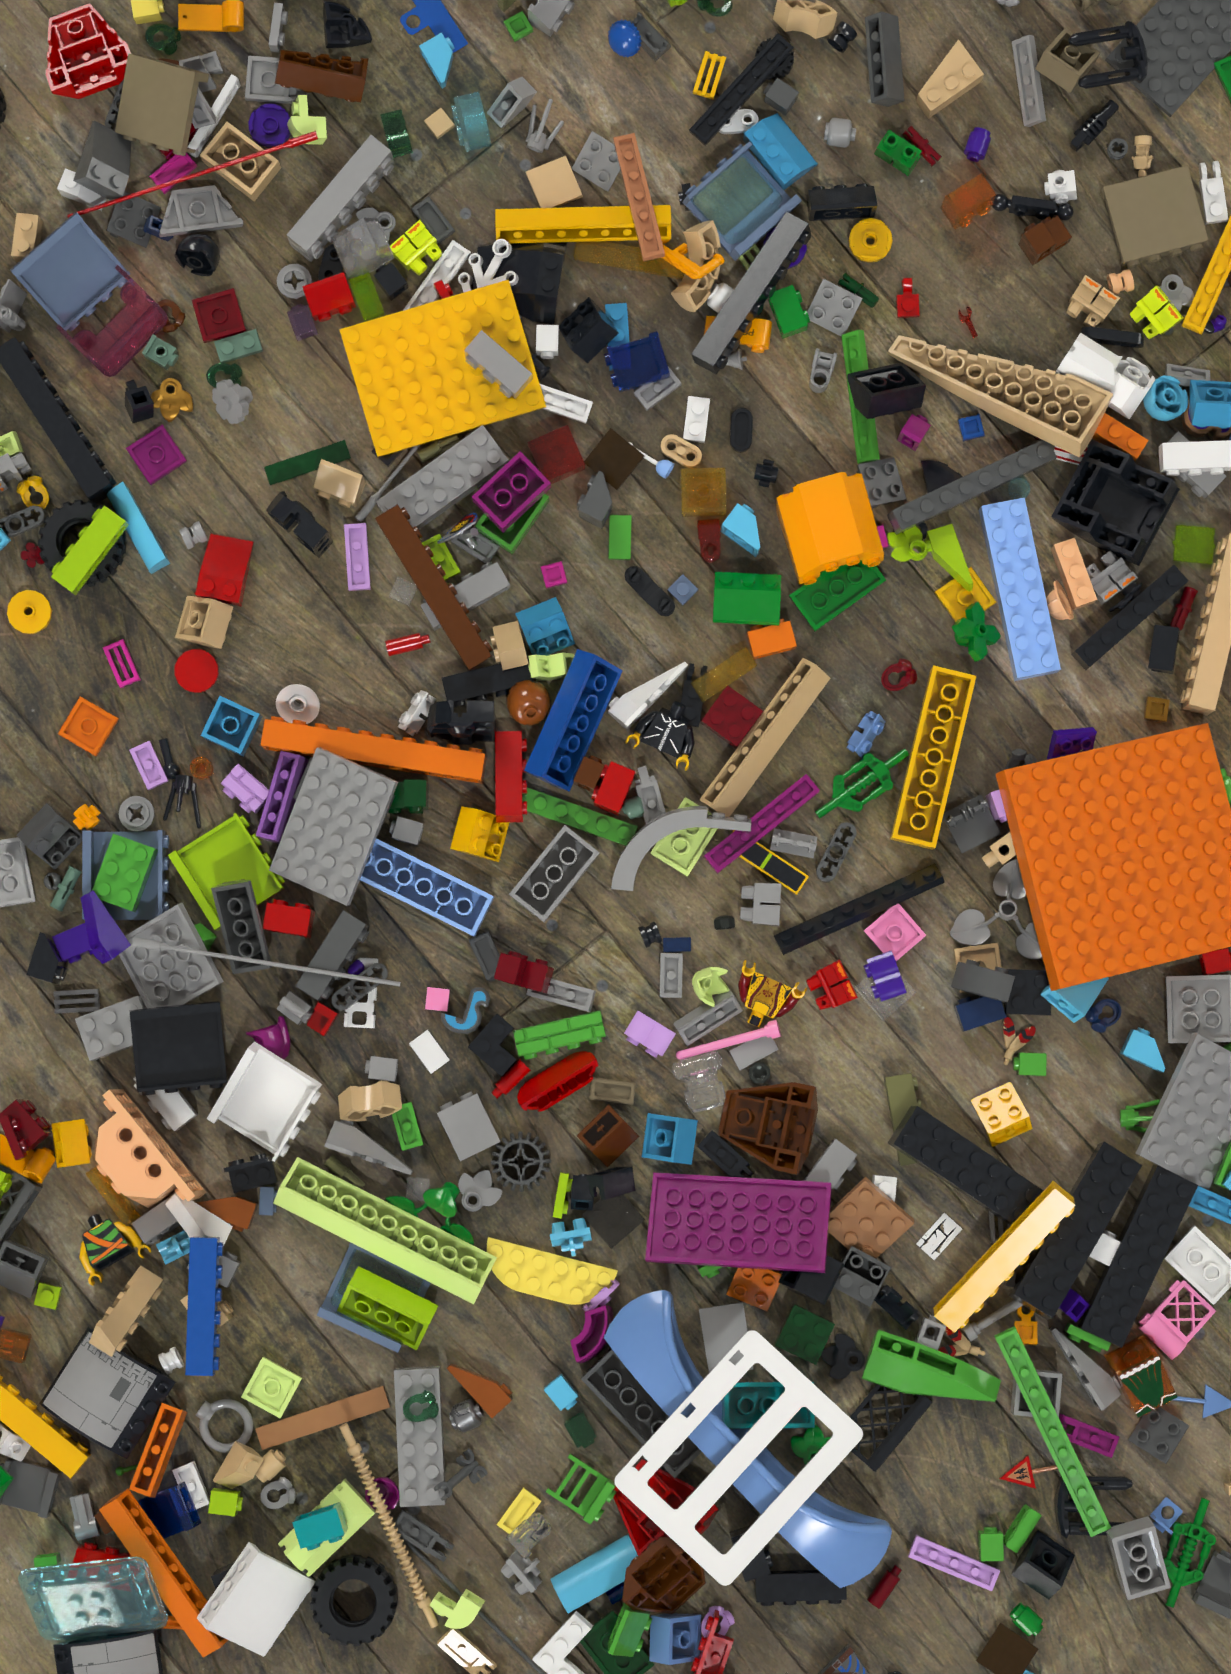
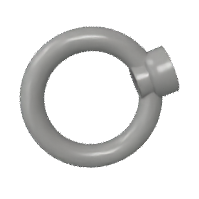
M221 1399L211 1404L205 1401L195 1415L200 1418L199 1429L204 1442L216 1451L224 1453L230 1451L234 1442L224 1444L216 1441L209 1432L208 1423L217 1410L231 1408L236 1410L243 1418L244 1431L236 1441L245 1445L253 1432V1420L248 1409L240 1402L232 1399Z

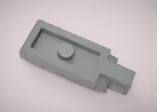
M646 766L637 768L640 779L635 780V787L638 797L642 800L644 808L643 817L645 824H647L652 819L666 812L657 780H655L654 775L649 777Z

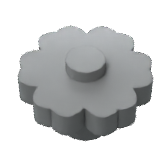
M231 379L218 382L216 388L212 390V400L217 404V413L220 414L223 420L227 419L230 424H238L244 421L245 416L249 414V404L253 400L252 392L246 386L242 387L239 384H234Z

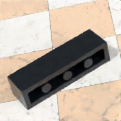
M500 663L442 677L446 699L454 700V708L465 706L466 701L488 700L487 696L495 694L496 698L507 696L510 688L516 683L524 680H531L533 682L528 668L529 664L503 670Z
M819 1570L770 1571L771 1574L755 1579L756 1602H761L762 1606H772L774 1602H783V1605H796L797 1601H806V1604L814 1605L819 1604L820 1600H828L829 1604H840L842 1600H847L846 1586L839 1588Z

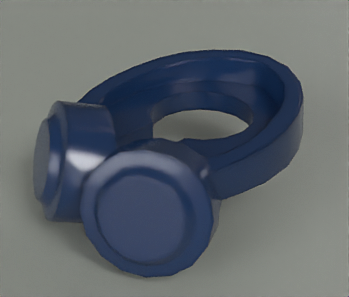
M1113 999L1101 1000L1094 1007H1090L1085 1018L1088 1022H1092L1091 1027L1094 1031L1104 1033L1107 1027L1119 1020L1121 1016L1120 1004ZM1104 1006L1112 1008L1113 1016L1111 1018L1104 1017L1103 1019H1098Z

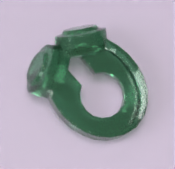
M697 0L701 11H706L710 15L717 17L728 14L733 6L732 0H725V4L720 8L714 7V4L710 2L713 0Z
M158 23L151 25L146 30L145 39L153 49L163 50L165 54L171 55L177 50L176 42L181 40V33L176 27L171 28L168 25ZM162 31L164 36L169 37V39L154 42L153 37L155 33Z
M217 363L212 365L207 371L206 379L214 388H216L218 383L215 380V374L221 370L225 374L232 376L229 379L234 384L241 386L239 378L243 373L240 366L236 363L232 365Z
M426 1390L411 1396L403 1405V1414L412 1422L436 1418L439 1411L435 1396ZM418 1402L423 1404L428 1402L430 1404L428 1408L423 1409L420 1415H413L410 1412L412 1403Z

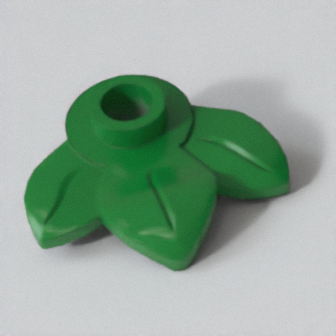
M815 1425V1428H808L806 1430L804 1438L792 1436L791 1447L794 1454L802 1458L805 1465H807L811 1460V1455L816 1454L831 1437L824 1438L821 1429Z

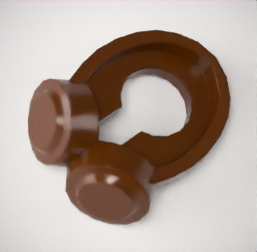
M164 299L159 301L154 307L155 320L162 326L163 332H173L183 325L186 317L185 313L173 301ZM162 307H171L172 316L175 318L174 323H171L168 318L161 317L160 310Z

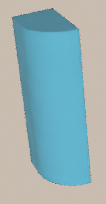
M124 482L119 483L107 493V497L117 515L129 524L126 531L147 569L152 574L169 565L170 562L129 488Z
M629 1534L551 1578L552 1585L568 1614L625 1581L626 1568L638 1556Z

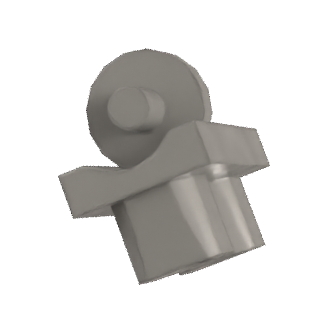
M516 1550L505 1561L506 1564L502 1567L501 1572L507 1578L515 1574L520 1579L514 1585L520 1595L529 1591L530 1593L534 1592L541 1584L542 1580L538 1577L541 1572L536 1567L540 1562L538 1558L531 1561L527 1555L522 1557Z

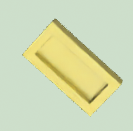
M523 1487L497 1525L515 1538L542 1500Z

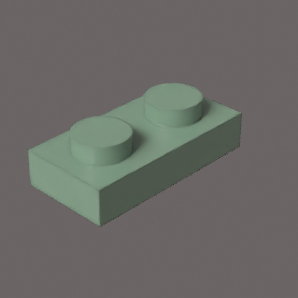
M256 329L214 341L221 364L263 352Z

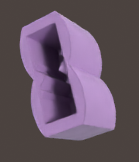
M640 1011L636 1012L624 1032L628 1036L626 1038L627 1041L635 1046H638L639 1043L646 1046L645 1052L655 1058L658 1054L660 1056L664 1055L676 1033Z

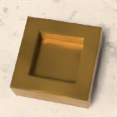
M1148 696L1146 698L1143 719L1167 722L1170 700Z

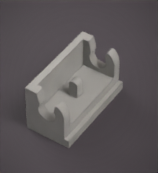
M169 1198L132 1223L144 1244L151 1246L180 1226L179 1222L165 1205Z

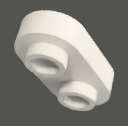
M751 109L738 110L730 119V123L725 124L719 132L721 134L745 133L758 123V115ZM745 117H750V118L752 119V121L749 122V123H746V122L744 121V118H745Z

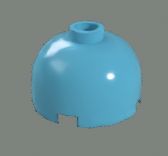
M1163 375L1155 379L1143 398V404L1147 413L1156 420H1172L1179 417L1187 409V392L1185 389H1181L1178 385L1180 382L1174 377Z

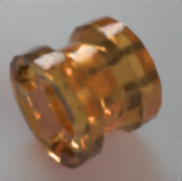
M205 757L193 759L189 767L190 773L199 780L210 778L214 769L213 764Z

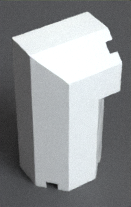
M1082 333L1079 334L1056 370V374L1065 376L1066 374L1075 375L1113 393L1108 407L1128 419L1131 418L1155 381L1154 376L1149 377L1148 373L1150 370L1146 365L1133 357L1121 360L1123 356L1115 355Z

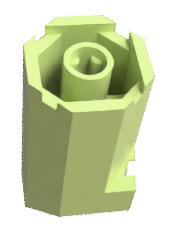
M346 1479L341 1484H338L312 1510L314 1511L340 1502L348 1526L342 1540L334 1543H329L327 1540L320 1544V1547L307 1551L306 1547L300 1549L293 1528L278 1543L280 1548L283 1545L286 1547L284 1554L300 1571L308 1570L306 1573L308 1577L376 1513L375 1509L366 1502Z

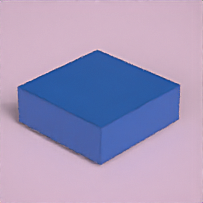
M980 414L958 419L963 441L985 436Z

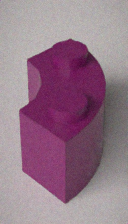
M605 1305L585 1312L583 1330L576 1338L570 1340L577 1363H585L593 1359L606 1346L607 1342L604 1336L614 1319L611 1306Z

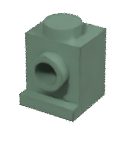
M154 334L142 351L145 358L166 370L170 366L173 367L179 357L177 355V348ZM160 349H165L163 355L157 354Z

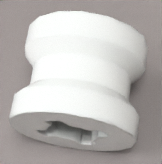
M175 1346L170 1348L167 1353L162 1352L158 1354L159 1361L167 1375L172 1373L175 1368L180 1369L184 1367L182 1357Z

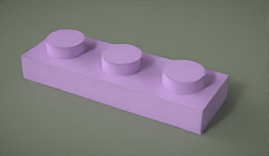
M344 524L348 590H371L367 524Z

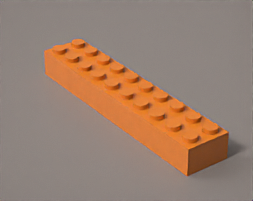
M271 716V720L265 719L261 746L265 750L284 751L313 757L316 748L321 747L359 765L483 784L487 760L482 749L469 747L468 751L461 750L460 746L453 744L440 747L434 741H425L424 744L417 743L414 738L403 737L402 740H395L394 736L389 734H381L380 737H376L372 732L359 730L357 734L352 733L349 728L337 727L336 730H332L325 724L315 723L313 727L300 720H293V723H287L284 718Z

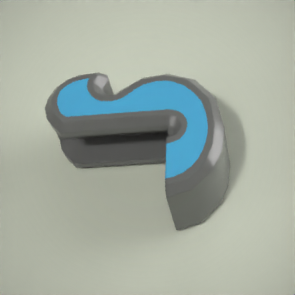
M482 987L471 990L463 1019L441 1013V1020L445 1027L450 1031L461 1034H469L476 1031L482 1021L480 1006H489V992Z

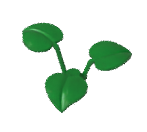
M445 1182L442 1188L426 1190L423 1194L425 1203L419 1208H415L414 1203L404 1197L390 1196L384 1199V1201L418 1217L417 1213H420L427 1206L435 1209L436 1212L446 1217V1226H441L440 1229L474 1246V1239L465 1227L450 1223V1217H454L457 1213L455 1199L460 1193L459 1188L455 1184Z

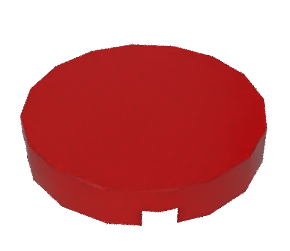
M191 649L184 652L175 664V677L178 684L192 693H202L210 689L216 683L219 676V666L215 658L209 652L202 649Z

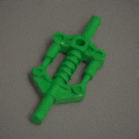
M904 748L884 763L875 758L871 753H867L843 775H836L833 779L832 800L815 811L818 818H822L837 806L854 812H860L863 809V805L876 799L886 791H890L893 788V782L891 781L889 769L908 757V751ZM865 766L871 769V772L868 771L867 775L857 779V782L854 781L852 786L849 785L847 789L844 788L845 778L853 773H857ZM876 779L879 780L881 785L871 791L870 795L862 801L852 799L851 796H856L857 792L860 793L861 789L864 790L867 785L870 786L871 782L874 783Z
M1202 1497L1193 1522H1175L1172 1525L1173 1533L1168 1545L1170 1547L1166 1558H1163L1167 1575L1173 1583L1165 1605L1172 1608L1175 1606L1181 1586L1183 1587L1203 1579L1202 1568L1205 1559H1208L1211 1547L1216 1543V1537L1202 1526L1210 1500ZM1186 1535L1188 1538L1185 1540L1186 1544H1184V1549L1181 1551L1182 1555L1179 1557L1181 1560L1177 1563L1179 1566L1176 1567L1171 1561L1174 1548H1177L1180 1536ZM1197 1540H1200L1204 1544L1199 1556L1201 1558L1198 1567L1187 1571L1190 1567L1189 1563L1192 1561L1191 1557L1194 1555L1193 1551L1196 1549L1195 1545L1198 1543Z

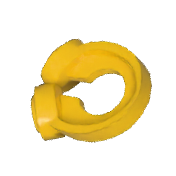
M30 476L27 480H22L18 484L16 492L21 495L27 507L39 506L43 509L47 507L49 493L42 484V477ZM29 486H33L36 492L42 494L43 500L40 504H33L30 501L31 493L28 489Z

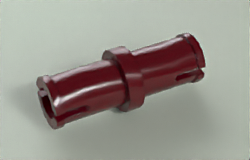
M912 125L908 128V132L905 131L901 135L909 143L922 150L921 156L931 167L936 164V161L938 162L942 156L928 144L929 140L927 138L924 139Z

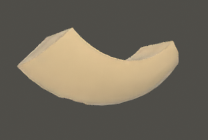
M713 220L704 221L683 232L688 247V259L698 266H703L713 258L714 254H719L718 247H721L720 239ZM720 266L701 279H692L685 274L678 287L671 292L675 301L687 311L695 312L710 296L714 280L718 279Z

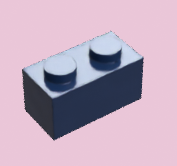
M152 215L146 219L144 232L167 242L173 238V236H159L163 223L162 219Z
M691 937L663 938V952H691Z

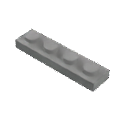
M1027 35L1012 41L1023 124L1026 127H1031L1046 121L1040 73L1035 69L1038 64L1035 38L1032 35Z

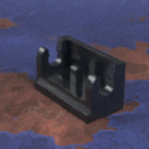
M1162 625L1154 626L1148 669L1154 672L1173 674L1180 634L1179 628Z
M613 1167L586 1175V1179L589 1181L591 1196L597 1197L596 1187H598L601 1200L636 1191L633 1167Z

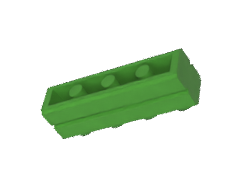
M600 1010L513 1030L519 1057L524 1056V1060L536 1058L537 1053L545 1051L546 1055L559 1052L558 1048L567 1046L568 1050L581 1047L580 1043L589 1041V1045L602 1042V1037H606Z

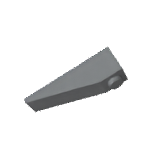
M1049 1328L1094 1406L1101 1411L1106 1409L1121 1395L1118 1390L1121 1386L1116 1377H1110L1108 1373L1056 1328Z

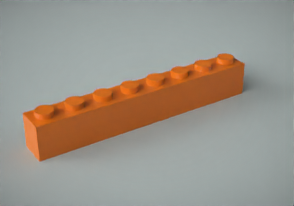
M126 1489L111 1498L99 1511L202 1657L221 1648L228 1639L205 1629L197 1619V1616L208 1601L129 1489Z

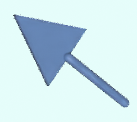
M1206 1384L1204 1399L1180 1396L1173 1399L1175 1401L1204 1404L1202 1418L1231 1408V1400Z

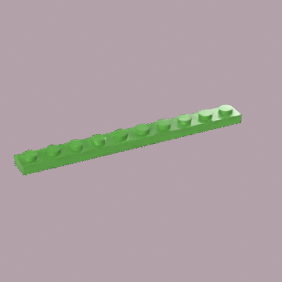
M1015 1326L994 1335L1090 1536L1093 1537L1111 1529L1110 1523Z

